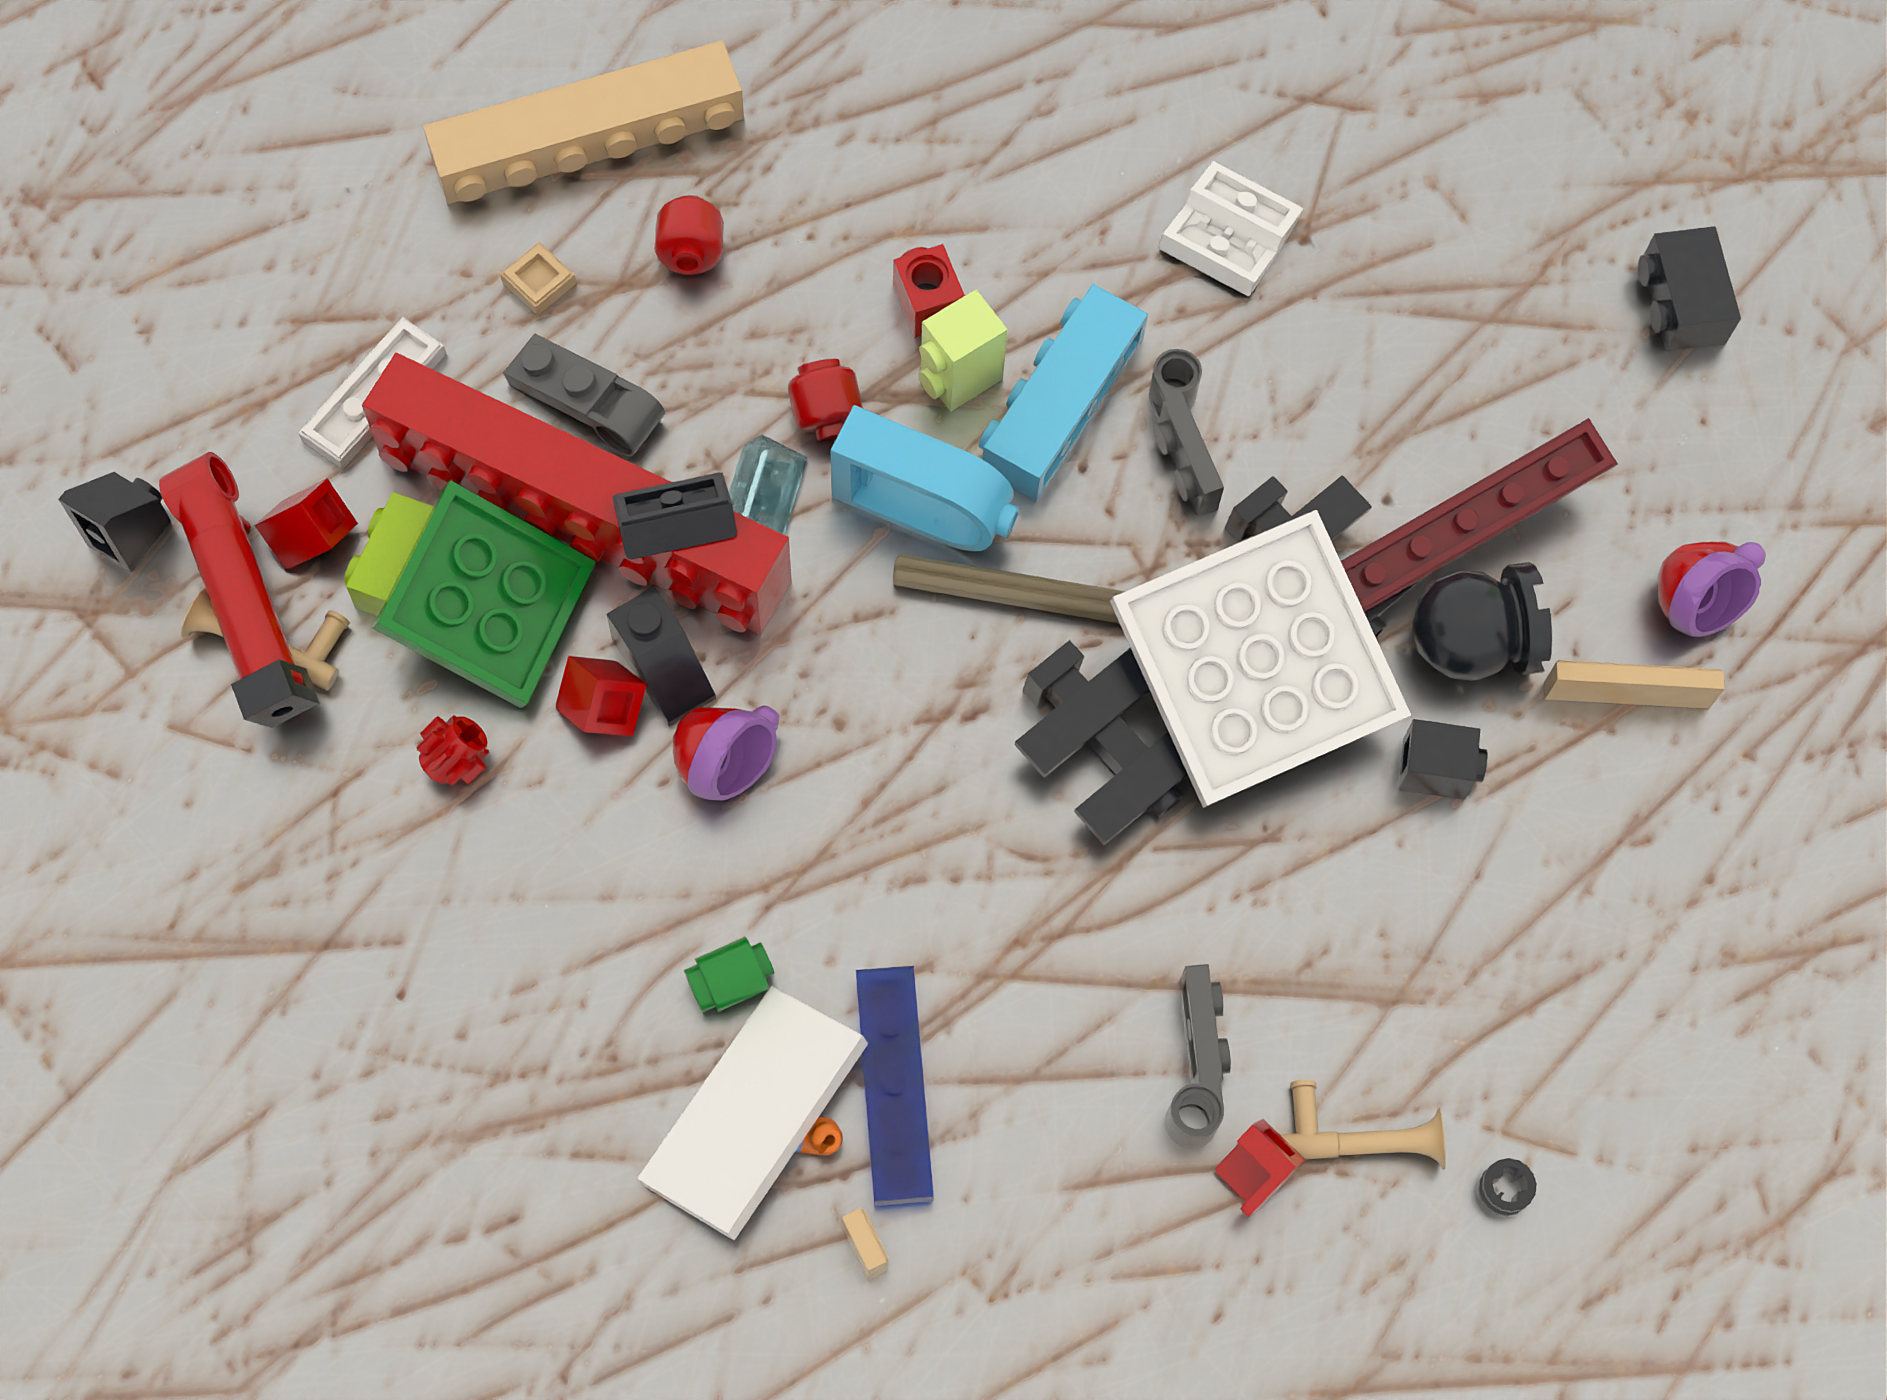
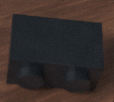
M1716 226L1654 233L1644 255H1641L1639 258L1638 273L1641 284L1649 288L1652 299L1650 309L1652 327L1656 333H1661L1665 351L1726 344L1740 322L1741 316Z

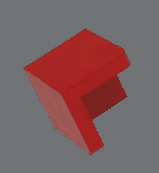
M328 478L284 499L254 526L285 569H290L332 549L358 522Z
M568 656L556 701V709L583 732L633 736L647 684L617 661Z
M1264 1118L1247 1129L1237 1140L1238 1144L1216 1167L1217 1174L1245 1201L1240 1210L1247 1217L1257 1212L1306 1161Z

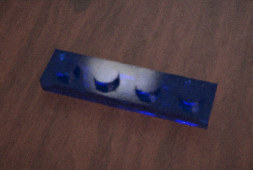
M914 966L856 970L860 1034L863 1035L868 1043L862 1052L874 1206L933 1201L934 1194Z

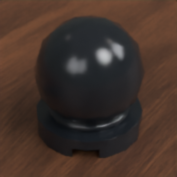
M1530 562L1507 565L1502 571L1500 582L1484 572L1459 571L1437 579L1418 599L1412 623L1417 650L1427 664L1450 678L1476 681L1497 674L1509 661L1514 670L1520 675L1543 673L1545 670L1542 662L1550 661L1552 654V624L1550 608L1538 609L1533 586L1544 583L1536 565Z

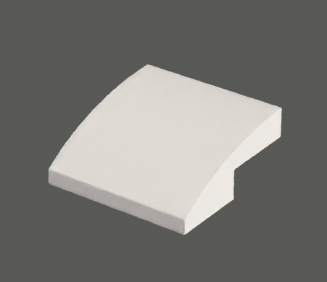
M1213 161L1190 190L1186 205L1163 233L1158 249L1249 297L1285 244L1304 208Z

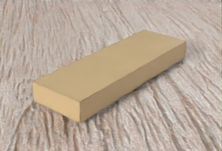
M1558 660L1544 681L1545 700L1710 709L1725 690L1724 671H1720V669Z

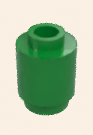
M746 936L695 958L696 965L684 970L702 1013L714 1007L718 1012L768 990L769 987L765 978L775 974L762 943L759 942L751 946Z

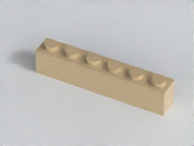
M723 40L429 123L423 125V129L448 205L458 201H474L486 193L510 186L523 187L532 183L535 179L555 173L575 172L586 164L607 158H623L632 154L635 150L659 143H675L687 135L704 130L726 128L735 121L744 119L743 95Z

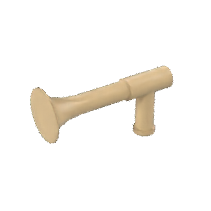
M205 587L193 600L184 618L181 628V636L184 638L189 637L193 632L199 631L214 633L223 637ZM332 610L326 613V619L305 652L288 644L295 665L306 668L312 684L326 691L334 684L339 669L324 661L343 630L347 629L350 624L347 618Z
M1303 1079L1290 1083V1090L1293 1091L1296 1133L1280 1135L1304 1159L1339 1158V1155L1406 1152L1429 1156L1439 1162L1442 1170H1445V1135L1440 1108L1437 1109L1435 1117L1429 1122L1415 1128L1338 1133L1337 1131L1318 1132L1315 1097L1316 1081Z

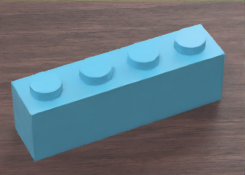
M1095 284L1091 285L1082 300L1075 297L1070 302L1060 322L1063 329L1055 340L1048 337L1043 342L1033 363L1037 368L1028 381L1023 378L1018 380L1007 399L1006 406L1009 407V410L1001 422L993 419L989 423L979 442V448L983 449L982 460L996 468L1009 481L1013 489L1036 502L1038 501L1142 342L1148 313Z

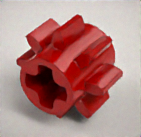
M453 715L445 722L437 716L420 732L424 740L416 747L417 751L420 752L419 763L424 772L434 781L441 784L449 783L453 786L461 778L464 782L470 784L486 768L482 760L489 754V750L486 749L488 744L487 737L482 728L473 720L464 716L457 717Z

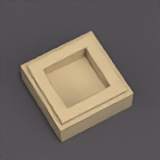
M540 242L500 273L502 283L537 316L577 284L575 274Z
M860 1207L842 1216V1229L867 1280L870 1281L886 1273L889 1258L865 1209L862 1210Z

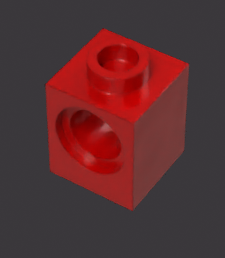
M943 244L931 248L916 247L905 252L901 257L893 259V287L913 336L917 338L922 336V322L961 299L965 294ZM923 283H930L937 286V288L922 290L917 286Z

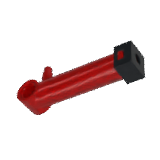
M207 452L162 476L159 480L161 496L171 514L183 526L239 680L232 683L231 686L244 720L273 728L320 704L307 669L295 665L247 537L251 525L249 521L238 513L235 505L239 498V490L235 478L226 463L214 452Z

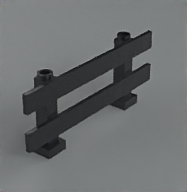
M1342 475L1291 516L1282 506L1288 491L1272 476L1233 508L1225 529L1240 543L1248 535L1254 537L1317 510L1332 542L1369 512L1372 506ZM1419 582L1365 612L1375 637L1387 626L1380 619L1382 613ZM1069 640L1028 673L1023 688L1026 696L1036 707L1048 699L1056 708L1017 739L1014 745L1044 778L1086 743L1092 747L1116 775L1075 808L1074 812L1101 843L1105 845L1146 810L1149 812L1154 810L1159 817L1169 812L1185 796L1178 788V785L1188 776V773L1169 731L1148 748L1120 717L1122 713L1150 691L1131 647L1088 682L1079 672L1084 655Z

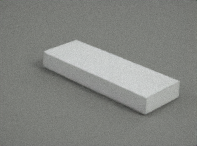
M402 317L298 432L301 441L341 469H344L373 437L362 408V403L395 352L434 369L446 355L444 345Z

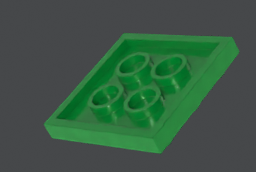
M450 480L444 485L372 629L522 708L528 704L596 561Z

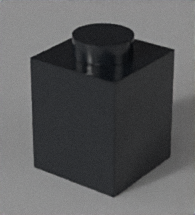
M1413 719L1403 738L1398 790L1465 800L1476 782H1483L1486 773L1488 752L1487 749L1479 748L1481 729Z

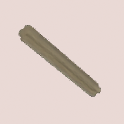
M899 554L893 569V583L901 587L1119 623L1110 600L1112 597L1125 592L908 554Z

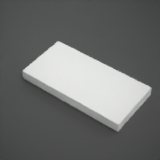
M771 986L637 1179L646 1188L735 1241L867 1047V1041L863 1035Z

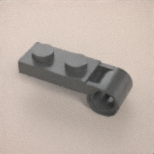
M535 333L503 372L509 385L593 427L597 435L608 446L625 456L631 457L636 453L665 415V410L660 402L643 388Z
M1171 349L1163 352L1156 359L1153 368L1149 400L1159 421L1158 424H1155L1154 431L1161 452L1164 455L1171 454L1177 468L1174 473L1175 482L1184 501L1191 500L1199 517L1218 510L1224 486L1190 411L1195 404L1202 376L1201 364L1198 358L1191 352L1183 349ZM1170 378L1179 379L1186 386L1173 387L1164 380Z
M1209 964L1185 966L1179 981L1192 1084L1181 1088L1175 1094L1166 1113L1165 1127L1172 1141L1188 1149L1205 1146L1216 1134L1224 1117L1221 1082L1223 1074L1230 1073L1231 1070L1227 1038L1218 1039L1215 1018L1223 1016L1221 984L1219 981L1211 982ZM1189 1104L1200 1106L1209 1117V1125L1201 1129L1188 1127L1181 1120L1179 1109Z

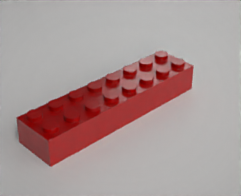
M395 352L362 403V408L378 448L379 456L391 467L406 472L409 468L425 475L427 480L441 491L444 485L451 480L551 537L553 536L570 544L571 548L591 558L596 563L601 559L618 567L619 572L628 580L642 586H646L650 582L666 590L672 600L684 607L695 609L698 605L715 613L716 618L732 630L744 632L748 629L762 635L792 582L789 537L735 511L733 512L737 535L733 538L633 560L628 559L625 556L612 496L672 483L671 481Z

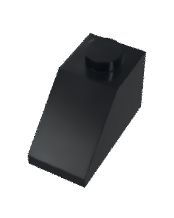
M116 472L65 490L58 499L87 546L130 572L133 571L171 522L161 504L163 499L161 493L155 487L141 478H136L131 482Z
M655 586L606 614L613 642L633 673L647 684L645 691L668 726L681 720L690 711L703 707L716 699V694L683 628Z

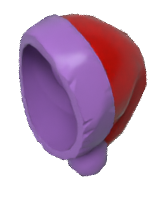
M1698 542L1684 544L1670 553L1662 562L1658 573V602L1664 615L1670 621V625L1688 636L1702 637L1721 631L1741 618L1752 607L1760 593L1761 578L1758 569L1764 564L1766 553L1761 545L1755 542H1746L1740 546L1728 542Z
M765 705L756 708L752 712L737 708L698 707L685 715L678 723L673 735V758L677 771L690 792L707 800L723 801L739 795L760 779L774 758L777 746L776 730L778 729L780 717L777 711Z

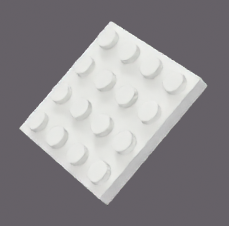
M1317 510L1118 594L1110 600L1203 808L1411 716Z

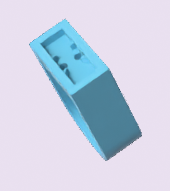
M853 405L830 450L832 498L934 541L961 550L982 551L990 547L996 534L1005 538L1009 537L1020 508L1011 504L1014 498L1013 488L996 468L967 451Z

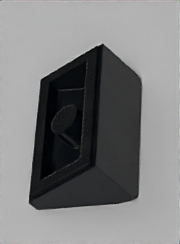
M723 472L612 496L625 556L628 559L633 560L726 540L737 535L733 506Z

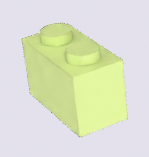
M976 289L922 322V341L919 347L921 355V368L918 372L919 380L928 395L933 399L940 397L950 412L1003 380L1008 329Z

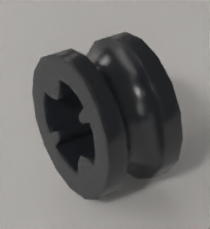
M1506 1158L1496 1161L1484 1171L1479 1179L1478 1193L1486 1209L1496 1215L1507 1217L1518 1214L1532 1202L1536 1195L1537 1183L1533 1172L1526 1164L1516 1159ZM1503 1173L1512 1175L1513 1177L1510 1182L1514 1183L1517 1180L1521 1186L1522 1191L1516 1193L1512 1197L1511 1202L1501 1199L1504 1192H1500L1498 1195L1494 1192L1493 1184L1502 1178Z

